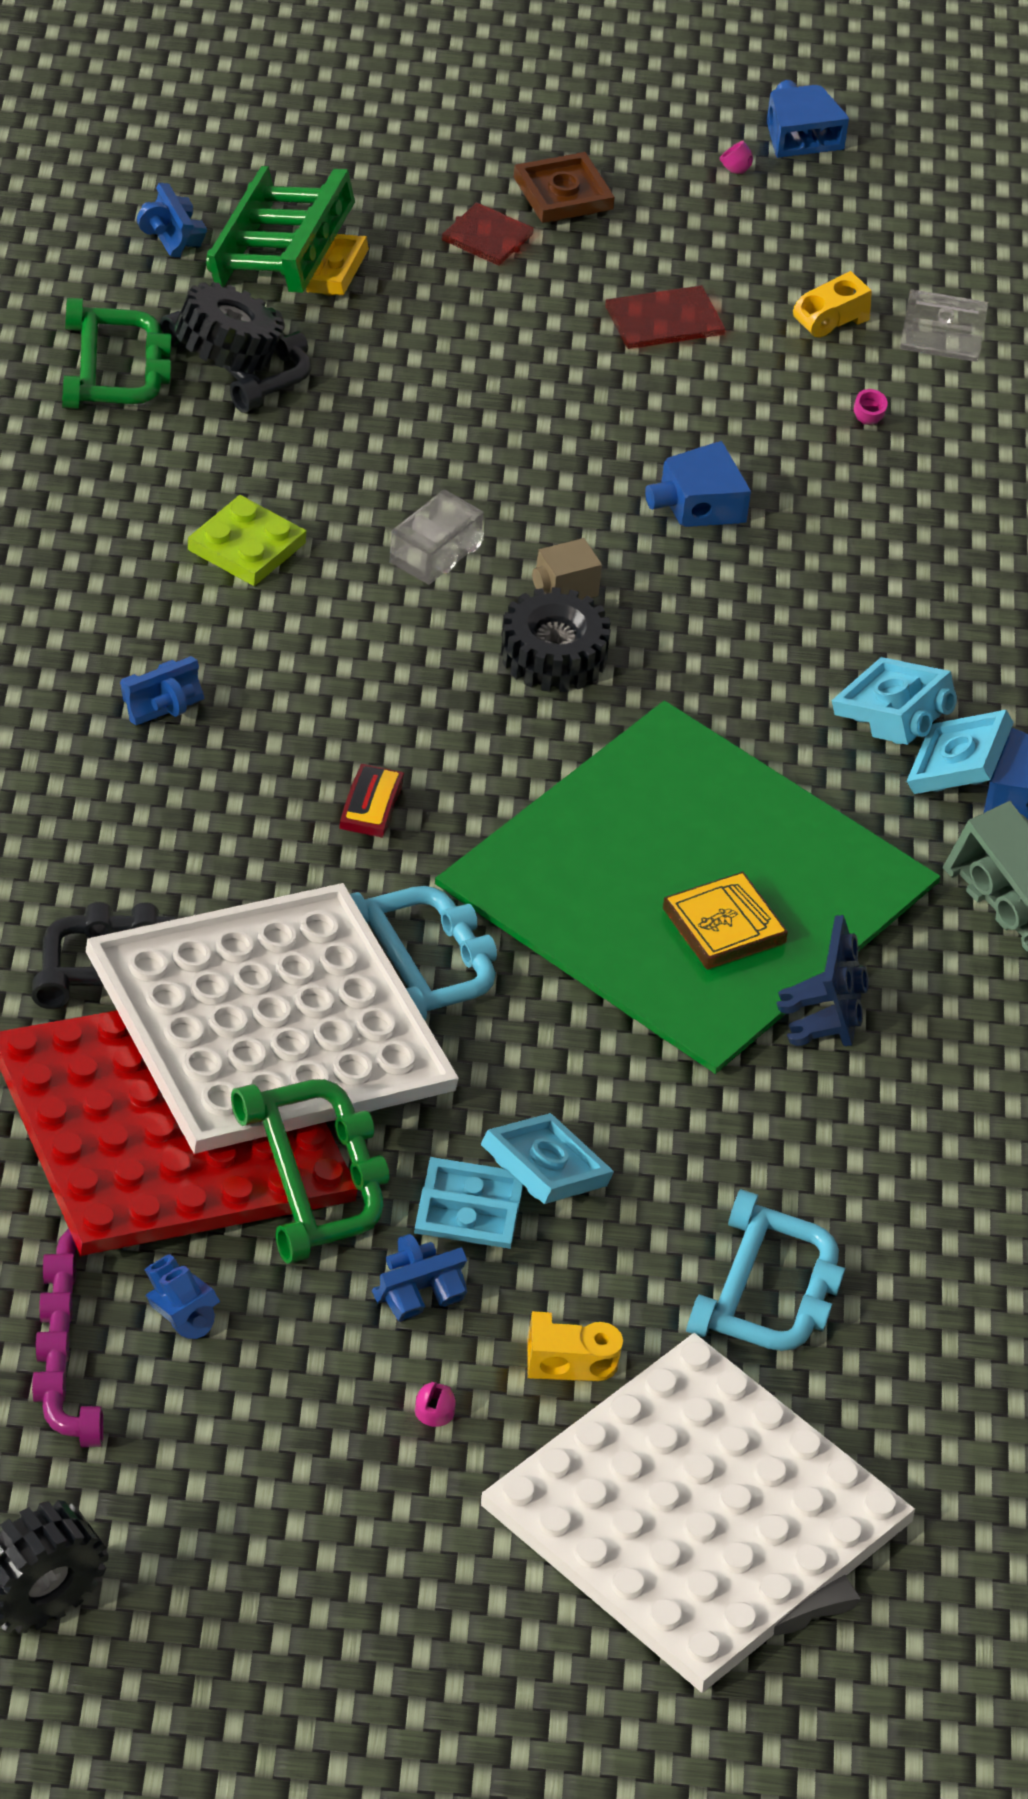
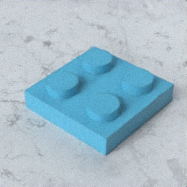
M1007 710L932 724L931 730L925 736L906 781L914 794L929 791L939 792L951 787L967 784L977 785L991 780L1014 723Z
M551 1113L489 1129L481 1143V1146L495 1158L502 1168L515 1176L527 1188L528 1192L543 1204L606 1187L614 1173L605 1162Z

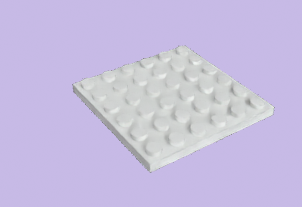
M344 883L87 939L86 953L194 1154L267 1136L263 1122L241 1126L237 1122L232 1110V1090L250 1084H255L260 1092L311 1079H326L337 1083L346 1091L355 1112L363 1110L370 1112L456 1091L459 1079ZM315 1098L278 1107L286 1132L336 1120L337 1118L331 1103L323 1098Z
M695 1333L483 1491L481 1498L482 1507L701 1693L706 1691L774 1635V1627L798 1605L832 1581L843 1575H848L913 1522L915 1508Z

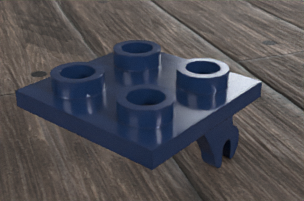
M837 915L834 918L825 972L778 992L781 1001L776 1002L778 1010L785 1014L797 1012L803 1006L834 1001L833 1005L789 1024L791 1033L787 1034V1037L792 1045L802 1046L815 1038L840 1034L843 1046H852L855 1028L862 1025L863 1010L860 1000L861 994L868 991V972L865 966L859 965L857 936L855 933H849L844 915Z

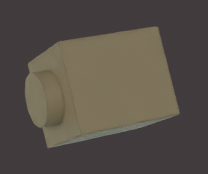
M585 538L538 549L537 566L532 572L535 588H543L545 594L551 593L552 587L561 588V594L568 595L570 589L578 591V598L581 600L586 596L591 598L599 596L602 564Z

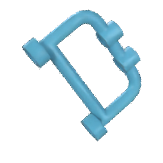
M428 886L411 887L364 899L359 892L350 894L365 921L371 926L408 988L406 990L425 1021L427 1011L475 999L487 993L493 986L496 974L492 962L497 959L496 945L489 934L475 937L472 931L477 928V916L471 904L456 906L445 892ZM418 904H426L436 908L441 915V923L445 933L449 937L454 936L460 946L464 964L468 968L473 967L477 977L470 981L431 991L384 913Z
M740 1189L731 1211L728 1226L743 1230L745 1234L719 1301L698 1294L686 1332L695 1333L706 1338L709 1329L767 1349L777 1351L796 1349L807 1341L813 1329L822 1332L825 1329L832 1308V1303L824 1301L825 1295L829 1293L837 1296L845 1272L844 1267L837 1265L839 1257L838 1245L835 1238L826 1229L814 1223L757 1205L758 1194ZM767 1228L810 1242L820 1252L808 1288L802 1298L794 1325L788 1331H776L734 1317Z

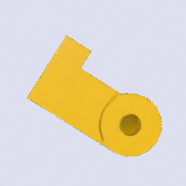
M849 271L801 296L794 306L793 317L814 337L821 338L829 334L836 326L839 327L852 320L857 325L869 321L872 290L852 271Z
M532 1311L527 1338L528 1378L579 1381L607 1380L613 1377L618 1369L623 1345L622 1334L615 1326L609 1323L593 1322L585 1327L582 1325L552 1323L551 1312Z

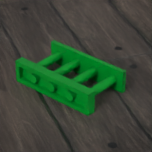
M261 166L253 181L248 184L247 191L215 244L208 250L206 266L208 271L212 273L213 281L220 283L224 288L234 269L278 271L285 276L289 292L304 293L355 204L348 169H333L326 183L321 188L273 186L269 166ZM274 202L313 203L308 210L270 209ZM261 224L300 226L294 233L257 231ZM247 247L287 248L281 256L244 254Z

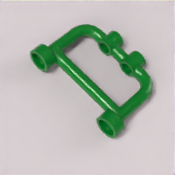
M67 298L65 330L81 331L80 376L64 375L62 408L79 409V401L143 404L151 401L159 394L162 384H170L171 360L162 358H170L171 334L162 333L161 325L154 316L137 310L83 307V298ZM98 324L136 326L146 331L144 386L139 388L96 386Z
M311 1079L260 1092L255 1084L232 1090L231 1105L237 1122L241 1126L263 1122L295 1222L280 1225L276 1229L277 1248L285 1263L290 1264L308 1259L310 1248L361 1235L374 1228L382 1216L384 1202L380 1185L388 1183L389 1169L383 1156L378 1155L370 1158L365 1140L374 1136V1124L368 1111L355 1112L346 1091L337 1083L326 1079ZM315 1098L327 1100L334 1108L337 1117L335 1122L336 1132L340 1142L347 1147L352 1162L350 1167L351 1178L355 1187L361 1190L365 1205L364 1210L357 1216L319 1226L316 1224L278 1107Z

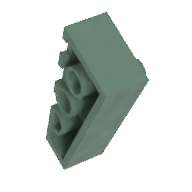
M1008 801L968 820L942 868L952 878L960 875L969 884L966 892L977 903L985 899L996 910L995 920L1006 931L1009 929L1016 930L1022 936V947L1028 952V820L1018 812L1011 801Z

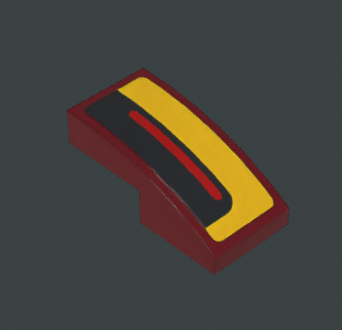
M361 764L349 791L339 829L383 838L391 823L394 803L402 789L404 772Z

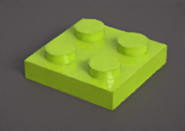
M239 495L188 537V550L252 586H256L306 543V530Z

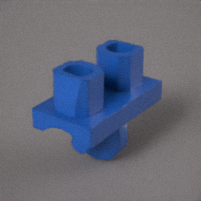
M158 183L156 188L158 192L157 200L152 203L146 202L142 205L137 214V224L144 233L149 235L157 234L169 256L181 257L185 246L201 247L207 228L202 220L191 219L193 204L188 197L176 196L170 184Z
M192 656L177 662L170 660L160 664L158 669L141 676L134 674L121 679L120 685L123 701L127 704L130 722L137 726L168 713L177 717L186 712L188 705L204 700V694L198 679V660Z
M413 1235L401 1236L398 1239L399 1252L386 1256L387 1265L392 1271L382 1273L380 1275V1286L374 1287L372 1290L377 1304L387 1301L399 1322L415 1317L423 1312L426 1306L419 1290L430 1286L440 1306L445 1307L460 1302L467 1293L464 1276L461 1272L467 1262V1258L462 1247L435 1256L436 1248L433 1242L419 1245Z
M170 1254L148 1266L145 1272L155 1288L145 1295L151 1307L171 1322L172 1327L179 1335L187 1339H197L207 1334L214 1324L215 1313L213 1306L220 1302L214 1289L190 1272L186 1266L179 1267L176 1259Z

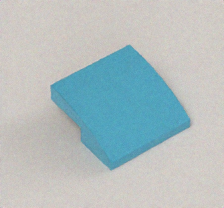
M430 1157L414 1233L511 1249L524 1185L508 1170L503 1168Z

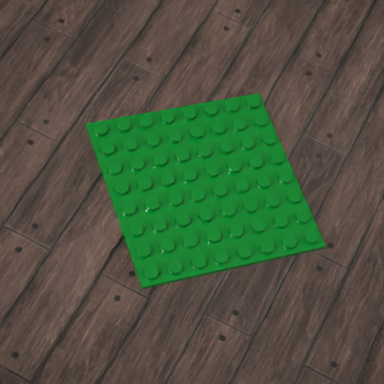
M664 700L435 878V885L463 904H471L475 912L705 1068L717 1074L785 1015V1013L778 1010L776 1002L781 1001L778 994L779 991L825 972L835 916L844 915L849 933H855L857 936L860 951L940 882L941 876ZM743 873L785 931L709 956L668 898Z

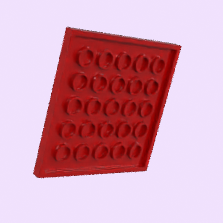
M117 1010L0 1031L1 1073L80 1256L292 1214L267 1136L193 1153ZM326 1122L287 1131L286 1133L311 1209L314 1210L356 1201L358 1189L352 1181L351 1173Z

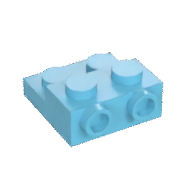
M880 657L831 701L834 715L851 718L858 722H869L872 737L892 741L895 744L908 745L917 736L925 737L928 735L932 722L939 718L941 714L949 715L953 712L957 703V695L954 690L951 671Z

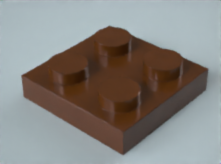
M586 152L514 165L513 177L542 223L614 209L615 197Z

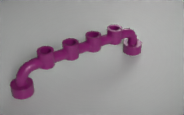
M68 1228L59 1239L56 1254H44L43 1258L44 1284H53L52 1293L40 1294L41 1323H50L49 1332H37L36 1336L37 1362H46V1371L33 1373V1401L43 1402L44 1419L53 1430L65 1436L80 1437L81 1447H102L104 1437L102 1406H81L79 1417L69 1416L63 1411V1402H65L66 1363L69 1360V1327L73 1315L72 1292L73 1283H75L76 1279L75 1256L77 1249Z

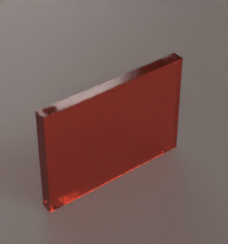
M702 285L612 298L605 301V307L627 349L725 335V327Z

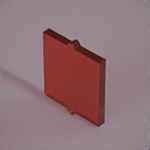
M476 202L462 216H456L455 223L442 234V240L500 266L514 252H520L521 245L533 235L534 228Z

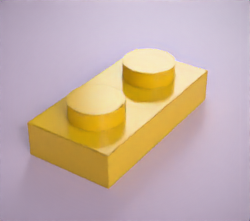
M337 234L306 287V292L323 293L329 296L344 295L369 250L367 236Z

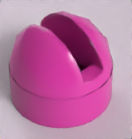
M740 141L730 147L719 158L725 168L734 174L745 173L753 163L751 150L744 141Z
M865 389L859 392L854 403V413L857 420L866 425L877 424L885 415L888 406L887 398L883 393L875 389Z
M431 1382L425 1384L418 1391L415 1401V1414L419 1421L428 1426L439 1427L448 1424L453 1419L456 1400L451 1388L447 1385ZM431 1399H438L436 1409L428 1407Z

